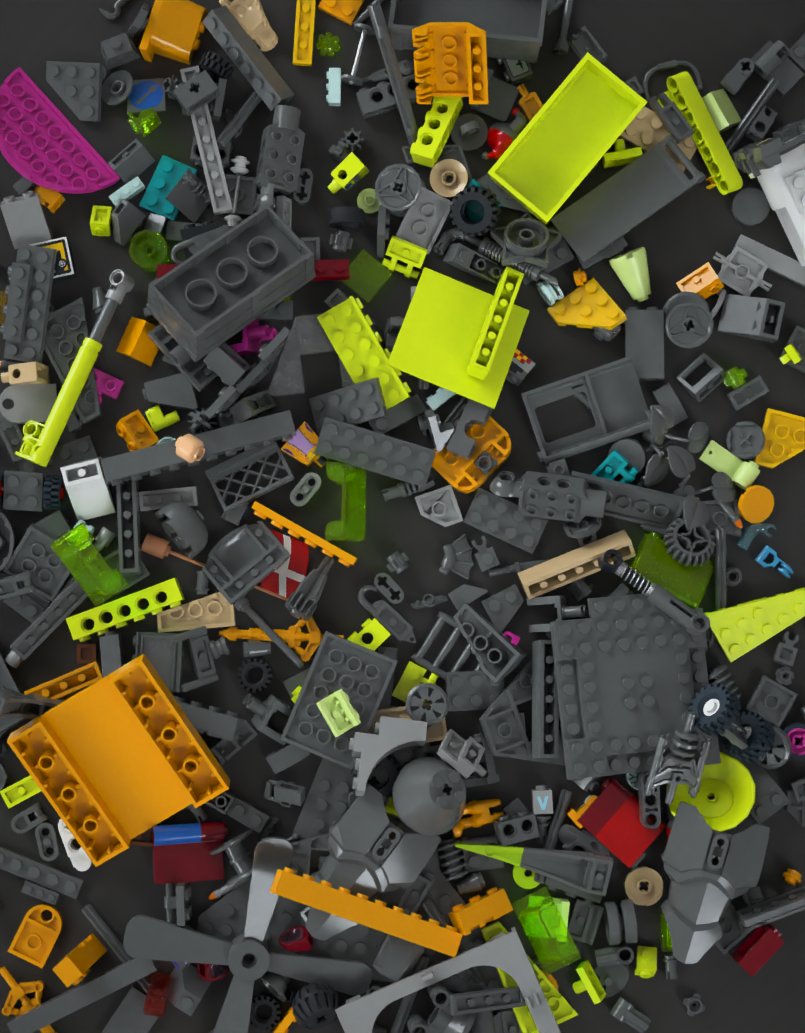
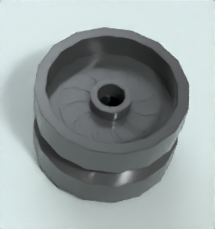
M632 899L621 900L619 911L614 901H604V923L608 944L618 945L621 941V932L627 944L637 943V919Z

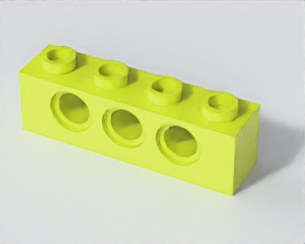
M462 97L433 98L432 108L426 113L425 123L423 127L419 128L418 138L415 143H412L410 148L413 162L431 168L436 165L463 107Z

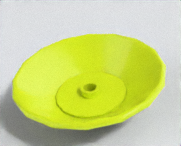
M720 752L721 763L704 766L700 789L695 798H691L690 794H688L689 785L677 784L673 803L668 804L671 814L675 817L679 802L685 801L697 807L706 823L712 829L724 832L735 828L748 817L755 803L756 785L750 771L738 759ZM667 783L666 794L668 791L669 783ZM710 796L715 797L713 800L708 799Z

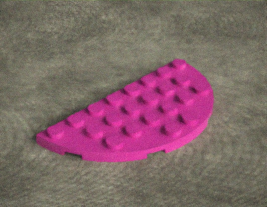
M20 67L4 80L3 85L0 87V151L18 173L43 188L70 194L99 191L112 186L120 180L117 173Z

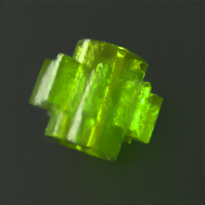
M735 366L725 372L726 378L723 381L726 387L732 386L733 389H736L746 383L744 378L748 375L744 368L739 370Z

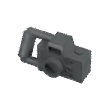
M269 779L266 782L264 797L266 800L280 803L281 806L288 808L292 804L301 806L305 801V787L296 785L294 782L287 783L283 780Z

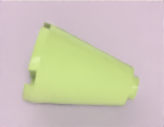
M640 247L611 258L609 260L611 267L632 299H637L638 302L647 300L649 298L648 295L651 294L645 247Z

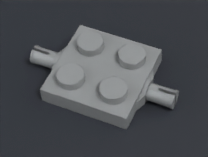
M737 245L727 257L717 251L715 255L718 257L713 256L712 259L722 264L721 270L717 275L721 282L744 296H750L758 286L768 292L770 289L764 286V284L770 288L772 287V284L763 280L764 272L769 265Z

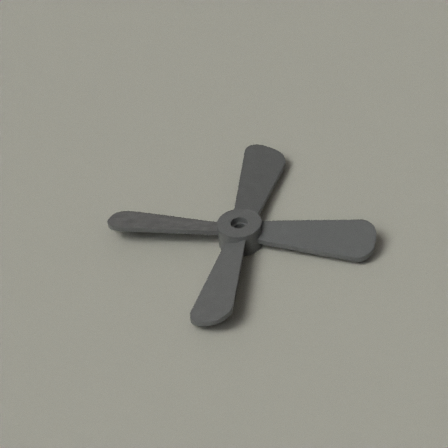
M267 837L257 844L254 851L244 933L234 938L232 942L147 915L133 917L126 926L123 946L126 953L133 958L229 965L233 978L213 1033H248L254 980L262 977L266 971L307 983H326L333 987L335 991L349 995L363 994L370 987L373 974L370 966L365 962L269 952V947L264 937L279 895L271 893L270 889L277 869L284 870L285 867L289 868L293 857L292 844L285 838ZM248 953L254 955L250 959L244 957V955Z

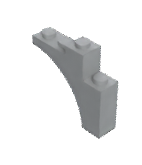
M381 716L379 722H375L374 734L355 732L354 737L350 738L349 750H352V756L359 757L355 760L354 770H358L357 777L353 778L352 789H356L355 796L364 795L369 775L386 756L402 748L424 746L427 722Z

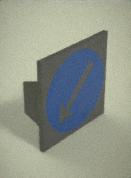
M165 78L133 80L132 91L127 97V113L166 111L165 92L162 88Z

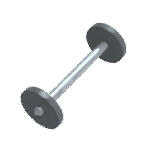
M356 23L354 30L361 33V38L351 75H341V81L353 86H362L363 80L356 77V72L366 35H375V31L370 25Z

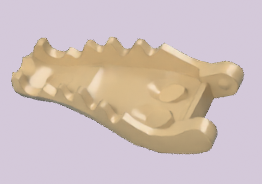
M219 0L222 7L226 6L250 38L259 45L261 51H269L276 46L278 37L265 16L260 0H234L232 2L229 0Z

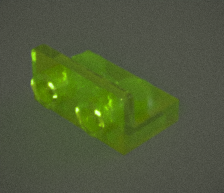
M152 107L141 111L137 119L130 111L127 112L129 117L127 121L137 135L141 133L145 137L161 124L157 112Z

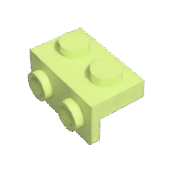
M342 689L316 703L335 737L361 723L358 712L353 709L349 702V696Z

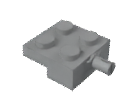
M450 729L437 751L440 758L450 764L466 779L474 771L481 777L487 773V770L479 765L485 748L471 736L465 741L454 730Z

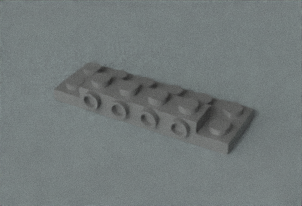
M18 243L16 263L13 262L12 266L8 268V277L11 278L10 285H7L5 289L8 301L3 307V315L6 317L5 323L0 328L3 339H6L4 358L25 362L36 361L42 364L57 249Z

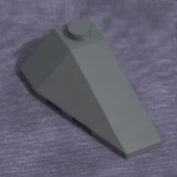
M465 603L453 617L463 636L467 639L472 653L475 654L480 663V668L495 683H498L516 669L527 656V653L518 645L512 644L508 636L469 604Z

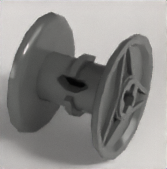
M393 164L386 167L379 174L375 182V194L377 200L391 215L397 218H404L408 208L417 202L421 194V187L426 189L427 187L412 167L406 164Z
M684 291L673 295L667 300L663 307L664 325L667 336L672 343L683 348H693L707 341L712 334L714 322L705 299L695 292Z
M253 829L232 838L210 852L211 855H215L225 850L230 859L229 863L233 864L237 875L227 881V886L252 874L253 860L249 855L251 851H247L242 840L253 833Z

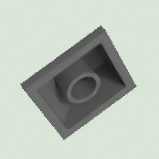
M192 964L181 972L175 967L160 992L173 1006L191 1016L212 981L202 980L197 972V967Z

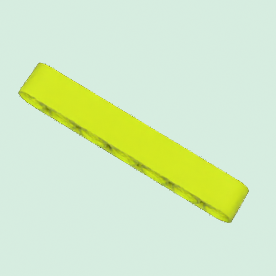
M686 71L668 77L666 82L667 88L677 108L693 128L694 134L692 138L719 192L726 195L741 189L743 180L692 77Z

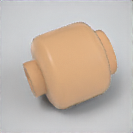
M191 434L179 437L175 443L177 456L189 463L201 460L205 453L203 441Z

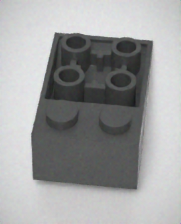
M726 294L717 331L774 343L779 337L786 303L767 298Z

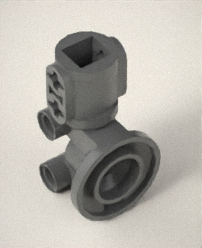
M439 981L427 987V992L436 1006L428 1021H425L418 1014H412L406 1022L409 1030L406 1033H469L476 1013L451 1015L450 994L453 993L448 991L443 983Z

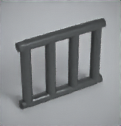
M439 611L438 620L417 654L414 653L411 659L446 681L445 671L440 669V666L455 644L461 631L453 617ZM446 622L455 629L432 664L423 657ZM469 643L451 672L460 671L472 653ZM478 663L474 671L482 670L479 666L480 663Z

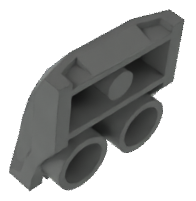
M387 934L373 966L380 974L397 982L412 975L426 947Z

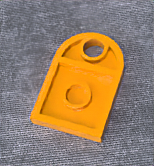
M39 904L31 908L26 913L7 952L43 968L62 931L63 919L60 912L49 904ZM44 910H49L52 913L51 920H45L42 917Z

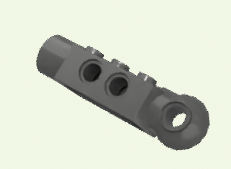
M288 105L275 106L273 122L263 130L254 185L260 190V194L256 193L252 205L254 211H258L264 204H267L274 211L276 198L273 195L286 196L297 190L305 133L299 129L301 110Z
M502 471L490 484V490L497 496L519 497L518 510L523 516L580 523L585 516L604 518L607 491L590 489L585 478L527 471L519 479L515 478L512 472Z

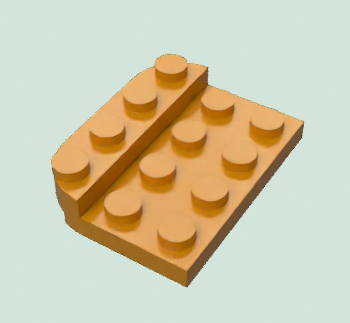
M491 416L485 427L475 424L467 429L466 435L476 440L477 443L470 461L448 453L447 446H444L440 452L436 451L432 468L459 492L468 494L478 489L504 463L511 453L512 443L507 431ZM483 452H489L490 456L496 459L498 463L496 467L490 470L488 475H484L482 470L475 466V461L482 456Z

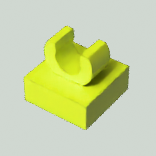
M792 343L784 348L787 354L779 358L783 364L790 360L796 364L803 359Z

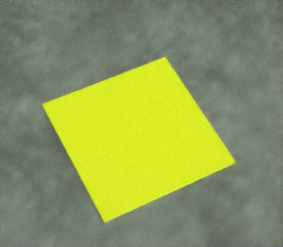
M424 267L387 365L495 409L529 310L513 304L489 373L484 380L468 375L466 370L493 295Z

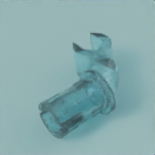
M770 523L754 524L744 528L745 531L736 545L747 551L754 537L758 536V533L772 537V535L768 534L767 529L769 527L777 529Z

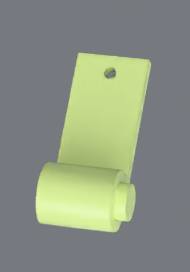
M713 440L709 442L699 457L701 461L715 471L724 472L729 475L734 484L745 491L753 484L760 473L758 464L751 460L749 462L740 460Z

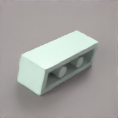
M329 68V72H327L329 83H326V91L329 92L326 95V102H328L329 106H341V68Z
M137 176L111 194L109 198L117 207L122 199L129 201L146 189V187Z
M440 387L434 396L431 394L426 398V404L434 412L456 395V393Z

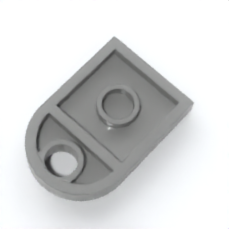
M56 384L12 385L7 387L0 395L1 415L7 421L16 424H24L28 421L45 423L57 398ZM6 399L12 400L14 407L12 409H5L2 405L3 401Z

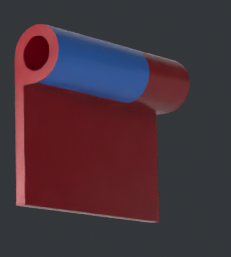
M220 821L153 826L154 884L224 879L223 851L215 855H211L210 852L223 844L224 837L228 836L227 825Z

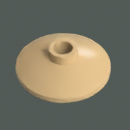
M444 159L438 162L430 173V184L433 190L443 197L457 196L456 194L463 191L468 182V174L465 167L454 159ZM449 176L453 177V181L451 183L446 182V179Z

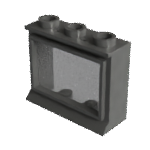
M137 632L133 636V647H136L135 655H132V660L145 654L170 692H182L180 685L181 677L183 676V641L170 644L169 637L177 635V633Z

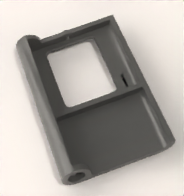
M631 356L521 393L540 449L537 455L540 463L544 462L545 465L650 429L651 413L647 408ZM585 392L595 420V426L551 442H546L535 409L556 400Z

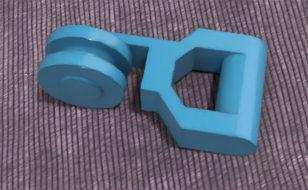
M767 545L755 559L763 568H774L780 562L782 569L778 567L777 571L788 579L791 577L789 573H794L789 565L777 557V552ZM770 553L773 555L774 561L766 564L764 560Z

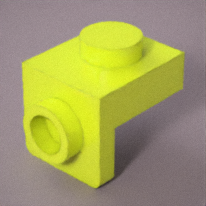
M637 946L635 975H640L641 978H651L657 971V948Z

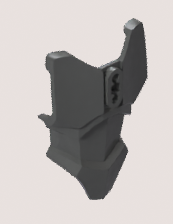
M367 784L364 795L358 796L335 826L329 828L328 846L330 854L320 870L310 876L315 877L314 881L317 883H321V880L332 883V888L339 890V887L351 890V895L357 896V893L369 897L368 901H370L380 892H395L399 888L407 889L421 873L439 845L441 838L439 835L425 836L418 834V832H403L389 821L382 794L371 784ZM391 832L396 833L394 838H389ZM383 847L384 852L377 854V850ZM313 907L309 909L305 924L312 937L324 941L343 930L358 925V923Z
M685 801L679 802L666 848L660 856L664 862V870L671 879L668 899L662 903L660 908L668 924L673 956L684 964L698 963L701 957L722 938L725 928L724 914L731 900L746 894L749 888L757 886L770 833V828L767 825L754 823L742 832L734 835L712 829L695 805ZM720 838L724 840L722 845L717 844V840ZM716 856L719 861L717 864H712L711 860Z

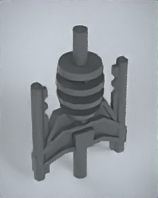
M689 712L685 727L676 728L674 732L676 735H673L671 740L673 743L670 745L672 752L670 756H666L664 759L662 754L666 750L664 747L667 745L668 739H666L665 735H660L650 775L645 786L646 796L654 793L656 786L669 783L665 798L666 804L673 803L677 784L689 785L688 794H690L691 798L696 797L700 789L701 777L712 741L709 737L702 741V749L699 751L700 756L697 758V762H695L693 756L698 746L696 740L699 739V733L693 730L696 713Z

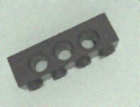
M414 72L409 76L402 75L410 104L416 102V90H411L408 86L412 83L417 86L422 84L415 82ZM382 81L376 87H364L356 93L363 119L398 108L395 96L390 94L393 90L390 82ZM379 95L382 97V100L375 102L372 98Z

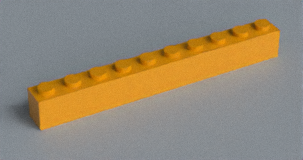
M287 867L284 870L277 869L270 892L456 957L463 935L457 933L458 928L449 925L443 928L439 926L440 922L433 919H428L427 922L421 920L422 916L413 912L410 915L404 914V909L396 906H393V909L387 908V903L375 900V903L368 901L369 897L360 893H357V896L351 895V890L339 887V890L332 888V883L321 880V883H317L314 881L315 877L304 873L302 877L295 875L296 870Z

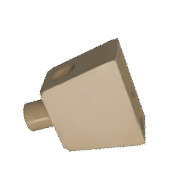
M36 361L9 365L8 371L1 372L2 383H10V385L50 384L49 366Z

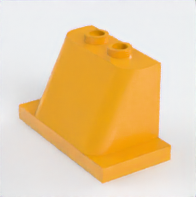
M155 0L139 47L144 60L152 62L154 54L190 65L195 50L198 51L200 46V34L204 33L206 28L202 22L207 16V9L189 0Z

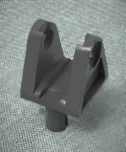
M568 595L534 597L530 600L526 598L527 606L554 604V607H557L558 619H555L556 621L588 616L587 606H570ZM550 623L529 625V633L551 631Z
M250 693L247 694L243 704L246 705L247 709L256 713L251 720L252 724L257 730L285 746L287 742L280 740L282 733L269 725L268 720L273 712L276 713L277 710L290 717L293 708L272 693H269L263 702Z

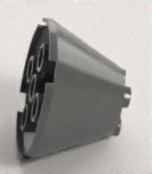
M421 757L407 763L399 771L400 773L393 785L392 797L397 815L407 827L421 835L436 836L450 831L458 824L466 807V787L460 774L450 764L435 757Z

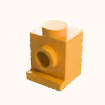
M39 185L34 189V193L39 192L41 204L47 207L53 214L66 200L57 191H52Z

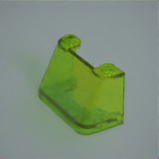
M326 462L328 478L331 481L337 482V485H342L341 521H331L328 523L325 530V540L327 542H360L365 537L366 472L363 468L350 464Z
M650 532V534L645 533L635 552L636 556L632 558L628 567H632L633 571L636 570L637 574L641 573V576H645V579L649 580L650 583H658L692 609H698L715 568L712 566L713 562L708 560L700 566L697 564L696 567H692L690 564L685 567L684 562L678 564V559L672 560L673 555L667 554L669 548L664 547L665 541L660 539V535L654 532Z

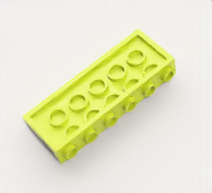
M350 296L349 299L319 315L317 319L354 384L379 378L386 409L388 410L411 397L409 394L411 389L406 381L403 383L400 379L401 371L387 365L391 355L387 348L383 349L380 343L383 341L378 331L374 332L371 328L373 322L368 314L364 315L361 309L364 306L360 299Z

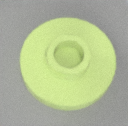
M364 189L357 197L358 208L363 209L366 214L376 213L379 205H382L377 200L375 189Z

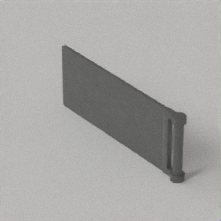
M671 134L551 219L552 224L559 232L563 233V238L582 262L589 260L682 193L705 179L706 176L703 172L698 171L674 142L675 139ZM668 146L692 174L693 178L691 180L687 178L664 150L665 147Z

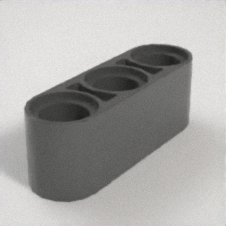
M644 771L638 777L639 819L642 826L654 829L661 822L660 787H655L654 793H651L653 803L647 805L645 802L646 783L644 779L646 775H650V771ZM649 814L654 816V822L651 825H648L646 822V817Z

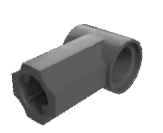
M627 943L594 950L597 967L621 963L629 964L634 959L633 949ZM624 949L630 951L629 956L625 958L619 955Z
M620 996L610 1014L622 1023H627L638 1032H645L650 1025L651 1019L634 1008L635 1006L628 1000Z

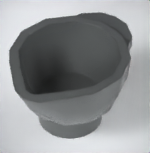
M273 972L266 973L260 977L264 986L274 997L283 1002L287 1000L284 994L287 990V984L291 981L289 977Z

